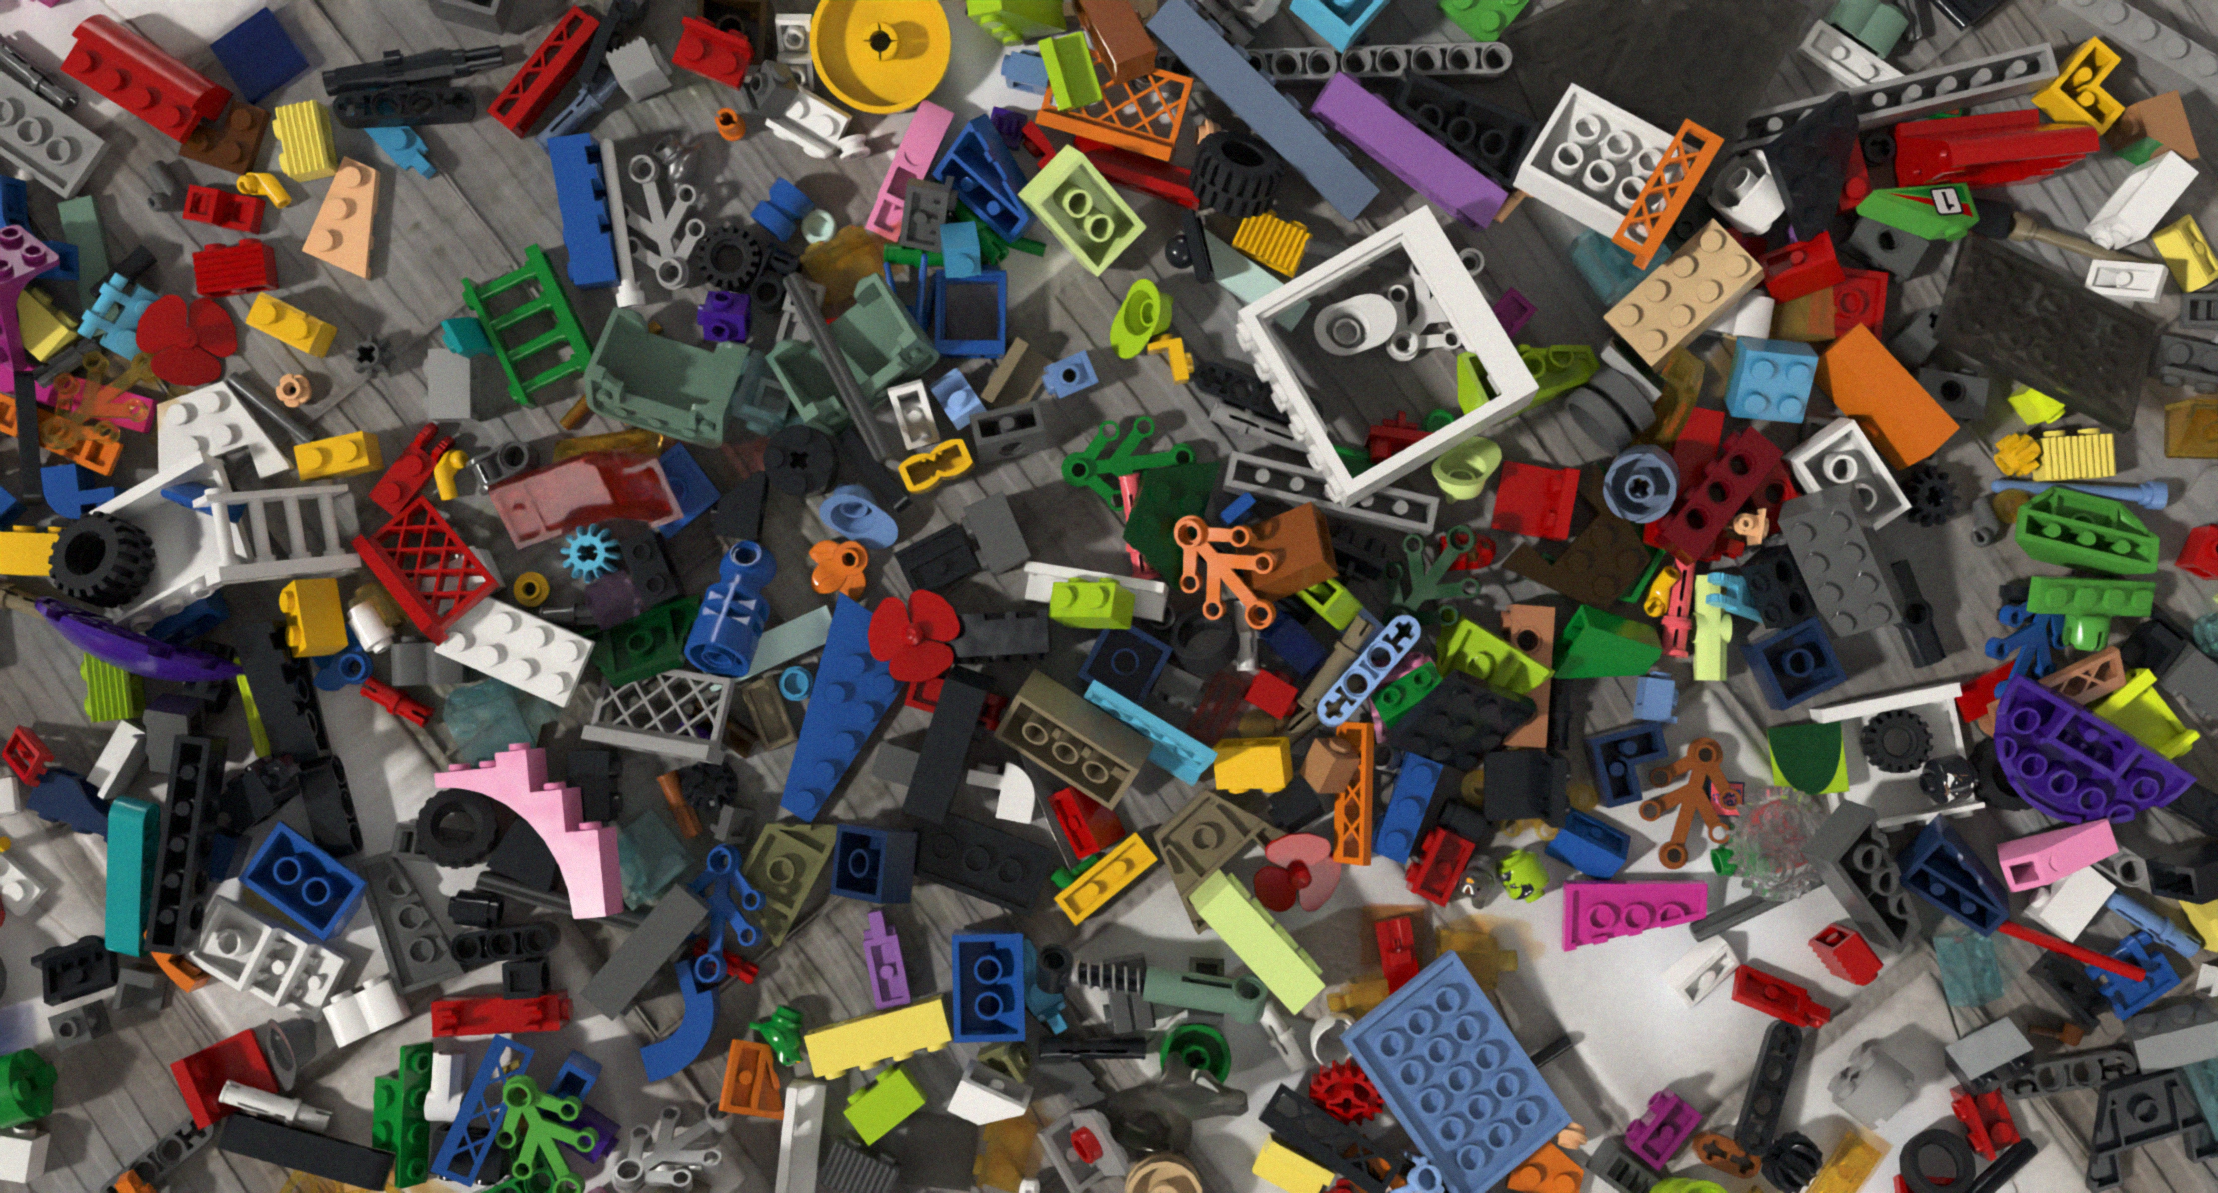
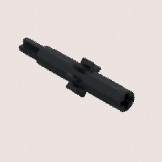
M500 45L465 50V48L449 49L404 57L403 53L401 54L400 49L384 51L382 61L323 71L322 79L327 95L332 97L345 92L374 91L390 88V90L410 89L411 84L458 77V75L470 74L474 70L504 66L505 61Z

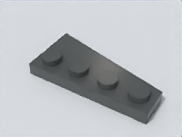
M392 850L354 863L358 875L368 881L365 897L397 996L463 975L469 971L465 964H460L451 957L450 940L399 859L391 857Z

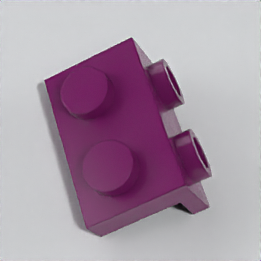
M1668 1087L1663 1091H1657L1650 1098L1647 1104L1649 1109L1640 1119L1636 1118L1628 1125L1625 1130L1626 1137L1623 1139V1142L1658 1171L1703 1117Z

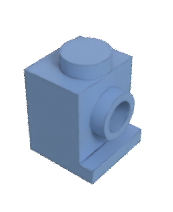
M1027 49L1021 50L1020 53L1011 51V55L1005 54L1001 75L1006 76L1007 88L1045 96L1049 78L1041 54Z
M1086 350L1044 367L1043 369L1046 374L1041 376L1048 395L1054 394L1057 400L1099 382ZM1066 369L1072 370L1075 374V379L1071 383L1063 379V372Z
M1650 671L1649 677H1638L1633 718L1677 724L1678 717L1671 716V709H1675L1677 706L1678 689L1674 688L1675 681L1671 680V673Z

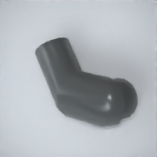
M159 160L148 166V171L158 184L156 193H152L150 198H148V206L154 212L167 213L175 207L180 186L165 162Z
M1984 495L1969 502L1977 517L1970 533V540L1973 545L1980 548L1988 547L1992 544L2000 527V521L1987 496Z

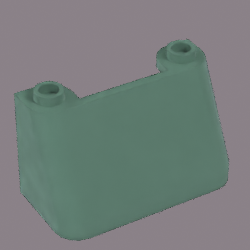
M877 272L862 278L857 283L853 296L858 303L828 325L872 411L890 398L887 388L912 382L932 367L940 356L932 341L886 280ZM812 338L805 343L797 339H784L778 342L774 350L765 356L805 424L827 435H837L848 425L852 427L856 424Z
M613 307L584 373L586 403L593 412L603 417L702 447L719 448L726 436L750 359V348L743 346L739 342L729 340L718 343L714 352L649 333L648 324L639 312Z

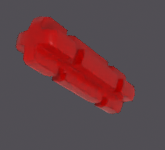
M700 938L696 942L692 951L694 957L699 958L707 954L709 940ZM723 948L722 957L727 962V973L733 977L736 974L739 976V980L752 984L759 973V966L748 960L745 963L741 956Z

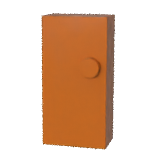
M1861 322L1834 340L1818 354L1819 359L1813 381L1849 419L1856 421L1868 441L1898 471L1932 455L1961 428Z

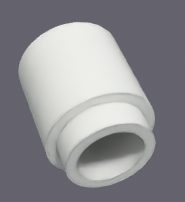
M373 600L365 601L347 612V616L350 619L348 624L365 652L374 651L375 654H379L391 648V644H395L393 639L398 634L381 606H376Z

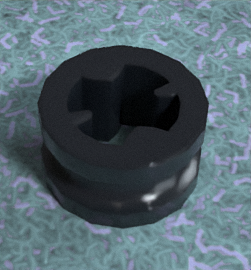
M1878 132L1872 134L1860 144L1865 165L1868 167H1879L1888 162L1895 154L1896 146L1894 140L1885 133ZM1879 143L1883 147L1880 152L1884 153V155L1880 154L1875 157L1870 152L1874 149L1870 145L1874 146Z

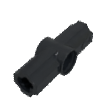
M1908 559L1891 563V568L1906 599L1903 622L1893 625L1900 631L1914 668L1938 663L1947 657L1932 622L1933 608L1928 601L1923 599ZM1910 605L1916 612L1913 622H1910L1906 617V610Z

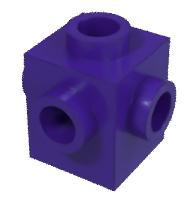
M709 291L704 305L700 304L697 312V323L703 326L704 340L718 342L732 340L746 344L752 326L751 295L730 293L728 291Z

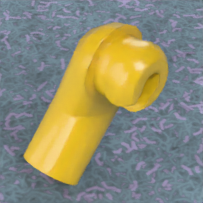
M249 172L237 179V188L241 193L245 195H267L278 209L286 207L292 201V198L276 177L270 173Z
M1666 566L1647 589L1644 611L1649 617L1663 616L1669 608L1671 587L1680 577L1679 571L1672 566Z

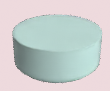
M817 209L812 210L807 217L803 218L801 230L809 243L815 246H825L835 239L837 224L830 213Z

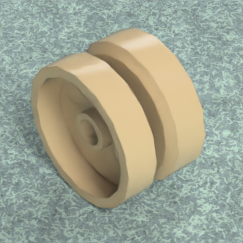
M1167 1149L1150 1151L1138 1158L1130 1168L1131 1171L1128 1173L1125 1183V1193H1202L1200 1175L1193 1163L1181 1153Z

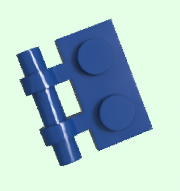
M2143 930L2133 937L2128 935L2120 940V945L2109 953H2101L2121 961L2131 957L2135 966L2146 969V975L2142 982L2093 965H2089L2084 969L2085 974L2092 981L2103 974L2105 975L2108 982L2097 990L2112 1005L2111 1011L2115 1017L2122 1021L2182 982L2162 952L2154 951L2147 956L2143 948L2150 944L2152 939Z

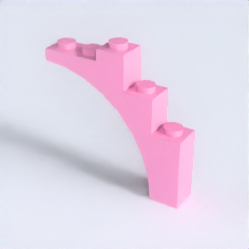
M530 742L508 744V752L495 753V760L479 762L480 769H471L470 763L448 765L449 772L435 773L436 788H462L483 793L506 804L530 823L544 839L559 864L569 891L574 919L606 917L624 912L616 826L602 827L601 821L584 822L581 788H566V781L548 782L545 748L531 749Z

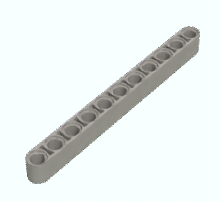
M1501 42L1349 46L1343 54L1334 47L1244 49L1252 57L1248 61L1249 64H1254L1259 70L1261 68L1265 69L1277 81L1274 85L1275 89L1324 88L1330 77L1338 71L1343 74L1347 72L1357 77L1362 83L1361 87L1397 86L1404 68L1445 84L1492 83L1501 79L1512 63L1511 50ZM1159 52L1155 56V68L1172 72V69L1176 66L1188 68L1172 52ZM1455 57L1463 59L1467 68L1463 70L1456 69L1451 64V59ZM1486 57H1496L1501 63V68H1491L1486 63ZM1420 58L1428 60L1432 65V69L1428 71L1421 70L1416 65V60ZM1386 59L1394 61L1398 70L1394 72L1386 71L1382 67L1381 61ZM1352 60L1357 61L1362 65L1363 71L1353 73L1348 70L1346 63ZM1318 61L1323 62L1329 71L1324 74H1318L1313 71L1311 64ZM1279 63H1288L1293 67L1294 72L1290 75H1283L1278 72L1276 66ZM1188 68L1190 74L1187 77L1195 79L1191 92L1212 91ZM1155 75L1153 77L1156 83L1165 79ZM1139 77L1131 80L1133 87L1139 92L1152 86L1149 79ZM1171 80L1159 87L1161 93L1183 92L1184 84Z

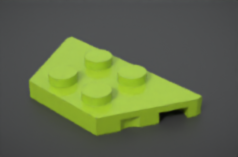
M1441 603L1438 610L1446 604ZM1444 610L1445 619L1453 621L1455 618L1453 610ZM1462 613L1460 620L1454 625L1445 626L1441 624V636L1436 638L1438 658L1435 665L1443 680L1454 669H1458L1519 694L1526 695L1551 678L1555 673L1553 669Z

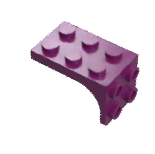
M10 225L0 229V364H3L11 372L27 369L16 315L18 297L31 279L60 264L58 254L19 225Z

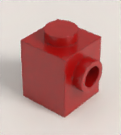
M2209 524V526L2192 528L2175 566L2205 581L2218 580V525Z
M1259 668L1242 699L1273 717L1282 720L1284 715L1288 717L1292 715L1298 705L1297 700L1299 698L1295 697L1298 689L1291 686L1294 682L1293 678L1277 669L1272 675Z

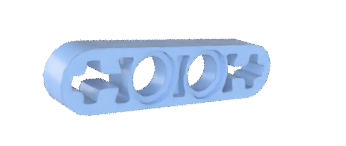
M1400 615L1393 619L1324 695L1317 707L1318 718L1324 725L1329 727L1342 725L1415 645L1421 633L1420 624L1415 618L1410 615ZM1408 624L1412 627L1410 635L1413 638H1402L1396 646L1402 650L1398 654L1390 643L1382 639L1387 636L1391 642L1398 633V629L1395 626L1404 627ZM1378 648L1388 651L1391 657L1389 665L1382 668L1375 666L1370 658L1372 651ZM1355 674L1363 676L1367 681V689L1360 694L1351 692L1347 687V680L1350 676ZM1340 688L1345 697L1355 701L1353 706H1350L1349 702L1346 701L1339 710L1343 716L1338 718L1334 715L1329 719L1325 715L1328 710L1325 704L1328 702L1334 705L1340 699L1341 695L1335 693Z

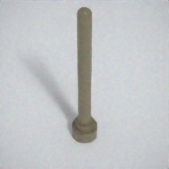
M2019 211L2011 215L2008 239L2017 242L2034 239L2096 260L2155 264L2112 249L2107 250L2103 246L2038 226L2037 221H2034L2031 215Z

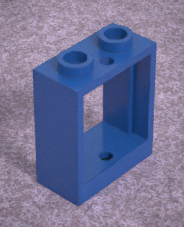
M985 264L981 265V275L969 276L967 278H946L945 270L936 269L935 348L940 354L939 359H1004L1007 354L1008 275L1006 270H1000L998 265ZM947 285H998L997 340H947Z

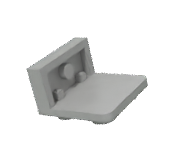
M1095 1109L1069 1111L1037 1133L1070 1193L1083 1192L1103 1176H1125L1131 1171L1127 1163L1129 1158L1125 1149L1115 1142L1109 1132L1111 1126L1108 1119L1103 1113L1097 1112ZM1082 1126L1087 1127L1095 1135L1103 1151V1156L1092 1164L1084 1162L1071 1143V1134Z

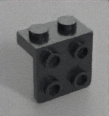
M1554 748L1493 750L1486 752L1484 755L1483 814L1485 818L1489 821L1540 818L1551 828H1565L1566 816L1570 813V801L1566 795V781H1569L1571 778L1569 761Z

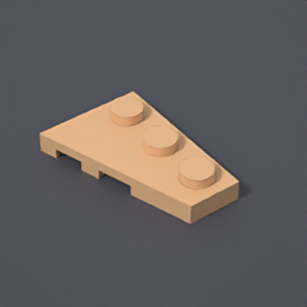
M346 156L343 157L302 249L303 252L370 281L371 268H369L370 251L374 247L372 230L374 215L377 214L381 175L379 171Z

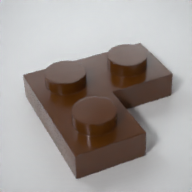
M233 100L223 131L219 132L197 125L186 144H181L178 155L239 176L252 172L271 113L264 109Z

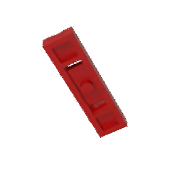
M1408 915L1373 921L1386 998L1419 973L1411 921Z

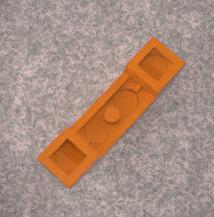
M0 393V431L18 438L15 398ZM37 407L40 447L74 460L77 464L111 477L124 444L77 422Z

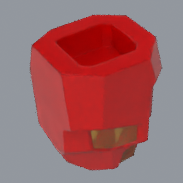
M1468 534L1458 535V541L1461 544H1467L1469 541ZM1477 534V543L1474 548L1468 552L1460 553L1447 572L1476 570L1486 567L1496 555V543L1488 536ZM1446 536L1439 537V556L1448 546Z

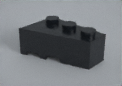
M1049 610L957 615L960 623L959 635L954 640L944 642V644L949 646L954 653L953 664H973L974 656H988V663L1009 662L1010 654H1023V661L1044 660V653L1052 652Z

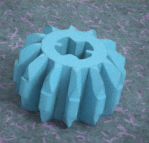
M591 524L588 531L584 526L576 527L578 538L568 534L565 539L572 544L571 548L563 547L560 550L562 554L570 555V558L565 560L562 565L564 568L574 567L571 574L574 579H579L583 576L585 583H593L596 576L599 581H606V570L612 573H616L618 570L616 565L611 563L612 560H621L623 557L622 554L613 552V549L619 546L620 540H609L612 531L605 528L600 532L599 525ZM589 547L597 548V550L593 551L598 553L595 560L586 558L590 556L586 554Z

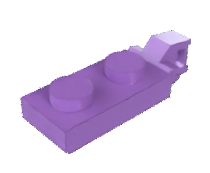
M884 907L869 910L868 918L871 929L863 931V946L876 1008L878 1010L911 1003L912 995L895 924L887 925Z

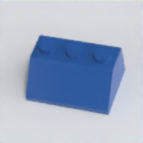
M284 821L278 822L238 878L240 882L323 941L341 935L361 907L368 881Z
M955 929L952 934L954 1043L1025 1041L1023 933L997 929Z

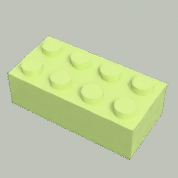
M1218 869L1189 896L1190 901L1198 914L1281 1002L1296 1015L1326 987L1319 977L1323 970L1303 947L1296 951L1300 946L1279 922L1275 926L1272 925L1276 920L1256 897L1249 901L1252 895L1232 872L1226 876Z

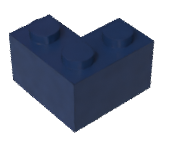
M1645 721L1581 737L1598 804L1606 808L1643 800L1635 765L1669 757L1661 724L1657 721Z

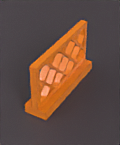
M1089 49L1091 57L1097 59L1093 62L1094 67L1103 63L1097 51ZM1155 68L1154 72L1147 74L1152 86L1136 96L1128 82L1123 83L1130 99L1115 108L1112 107L1104 92L1115 85V83L1111 80L1103 86L1100 84L1103 100L1109 111L1098 118L1090 117L1085 106L1080 108L1083 114L1073 111L1066 113L1058 111V107L1051 105L1054 94L1050 81H1048L1041 110L1038 109L1035 123L1173 163L1176 153L1175 147L1195 79ZM1152 75L1159 76L1165 79L1156 83ZM1171 80L1183 83L1184 88L1181 98L1168 105L1159 87ZM1155 90L1164 108L1146 118L1137 100ZM1134 103L1143 121L1128 128L1122 125L1116 113ZM1178 106L1176 116L1174 117L1171 110ZM1166 112L1173 123L1169 139L1156 136L1149 123ZM1112 116L1116 124L1104 120ZM1145 125L1149 133L1138 131L1137 129Z

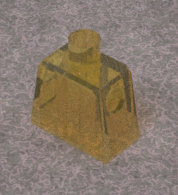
M1435 926L1436 959L1449 949L1455 951L1482 991L1498 988V971H1517L1518 957L1516 950H1498L1497 938L1492 934L1446 926Z

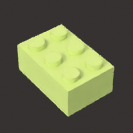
M1068 144L1017 194L1082 267L1097 277L1147 228L1086 156Z

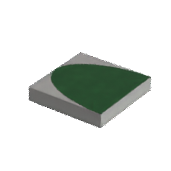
M1613 334L1604 343L1600 354L1601 358L1628 379L1647 400L1654 402L1663 392L1664 380L1657 373L1654 374L1634 352Z

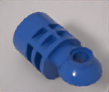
M749 540L740 541L733 545L721 559L719 569L721 575L720 582L714 583L707 588L698 617L693 624L685 645L684 654L697 668L709 674L726 678H738L748 674L771 609L768 601L760 592L763 587L772 581L777 570L775 557L766 547Z

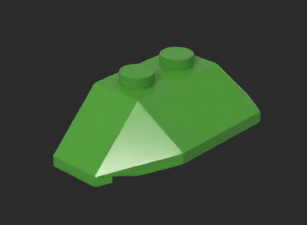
M2051 486L2018 507L2015 541L2033 560L2096 575L2149 574L2157 572L2160 538L2152 531L2149 532L2143 523L2121 502Z

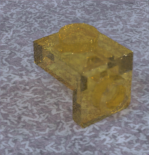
M371 582L360 587L354 592L356 597L347 602L352 609L370 600L386 627L399 628L410 621L404 609L382 584L374 585Z

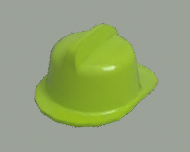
M1139 279L1132 284L1126 299L1114 318L1110 331L1111 348L1122 359H1132L1140 354L1151 337L1163 334L1171 324L1174 298L1170 294L1160 292L1154 282L1148 279Z

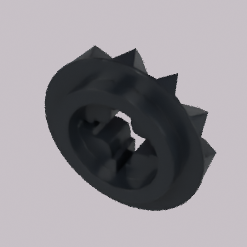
M697 762L691 768H687L683 780H681L682 794L685 801L695 810L705 813L720 811L723 809L724 804L730 805L737 795V774L729 766L728 762L722 763V766ZM705 774L712 781L719 780L715 784V796H713L712 792H709L707 787L700 788L704 785Z

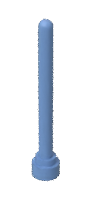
M1996 479L1991 483V489L1995 493L2039 495L2051 486L2109 500L2136 501L2138 505H2142L2145 509L2162 510L2168 499L2166 483L2147 481L2138 487Z

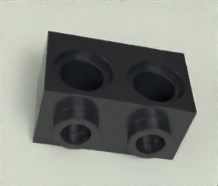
M1788 544L1762 547L1740 566L1766 629L1795 627L1817 607Z

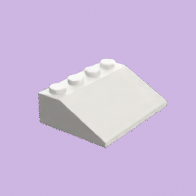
M1571 83L1520 166L1513 186L1612 239L1673 141L1674 136ZM1682 141L1685 155L1699 151ZM1675 150L1671 158L1678 156L1677 150ZM1693 160L1687 161L1689 166ZM1681 163L1666 166L1663 170L1667 184L1679 182L1684 176ZM1658 179L1652 188L1660 186ZM1675 190L1669 191L1671 197ZM1662 193L1647 196L1645 199L1648 214L1661 212L1666 207ZM1640 209L1636 213L1635 217L1642 216ZM1657 220L1651 221L1652 228L1656 224ZM1644 223L1628 226L1623 235L1641 246L1648 237Z

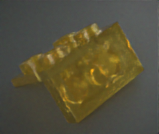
M849 225L836 233L837 238L827 243L818 241L809 245L804 250L805 254L799 257L802 264L811 274L814 282L826 286L824 302L827 306L854 294L856 285L862 278L875 272L883 278L886 276L883 262L863 225L858 227Z

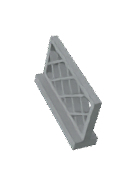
M671 669L656 674L661 686L647 695L641 684L647 678L625 684L617 690L604 676L602 677L591 726L584 725L581 739L599 745L722 766L725 751L720 750L736 680ZM665 676H666V677H672V678L667 681V679L665 678ZM685 679L689 682L693 691L681 700H678L672 687ZM696 681H697V682H703V683L698 686V684L696 683ZM714 684L722 685L720 699L710 706L703 692ZM633 688H636L642 700L628 710L621 697ZM666 692L673 706L659 715L652 702ZM695 698H698L704 711L690 720L683 707ZM616 702L623 715L612 723L604 722L607 708ZM647 707L654 720L643 728H638L633 716ZM678 712L685 725L675 733H669L664 721ZM708 717L713 723L710 740L700 738L695 729L698 724ZM689 732L691 736H685V734Z

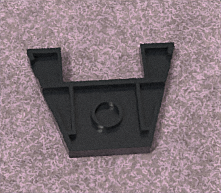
M2173 1068L2144 1075L2140 1073L2100 1086L2085 1181L2086 1187L2092 1193H2099L2124 1185L2118 1156L2119 1152L2172 1136L2183 1135L2186 1157L2194 1164L2218 1157V1142L2212 1135L2210 1126L2201 1117L2195 1107V1101Z

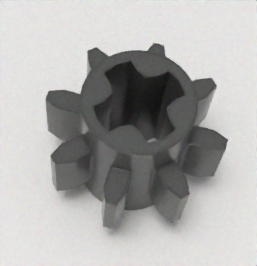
M372 334L367 335V341H353L356 346L353 353L348 354V357L354 359L357 363L353 369L355 372L362 374L367 370L368 377L372 379H377L378 372L391 373L389 368L391 360L397 359V356L390 354L387 350L391 345L390 341L383 339L378 342L377 336ZM372 351V354L375 357V360L373 362H371L372 357L369 355Z

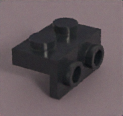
M97 935L84 936L78 939L76 943L63 947H51L46 949L44 953L31 957V965L42 970L44 1003L52 1007L116 986L118 983L117 952L107 950L105 948V940Z

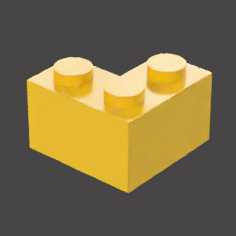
M2094 36L2071 52L2058 67L2059 76L2045 88L2039 90L2032 97L2031 101L2057 124L2090 125L2096 129L2098 137H2100L2126 109L2099 86L2120 62L2121 58Z

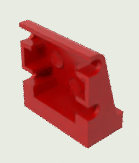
M2038 109L1899 123L1889 130V136L1894 140L1896 146L1895 154L1892 157L1895 188L1967 182L1969 190L1973 191L2030 185L2053 175L2056 169H2065L2086 158L2085 153L2100 151L2098 134L2093 126L2041 123Z

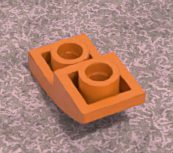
M147 930L143 934L145 939ZM151 952L168 977L186 993L203 988L211 977L202 968L185 959L184 954L174 955Z

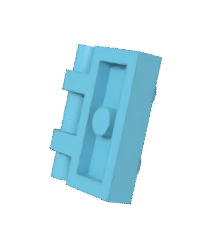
M115 272L109 283H103L99 290L101 295L92 309H87L81 317L84 321L77 332L91 339L97 328L106 331L99 343L135 363L142 352L135 340L138 321L147 307L160 299L161 296L138 283L130 295L123 292L122 290L129 279ZM118 302L123 306L114 320L111 321L105 318L113 303Z

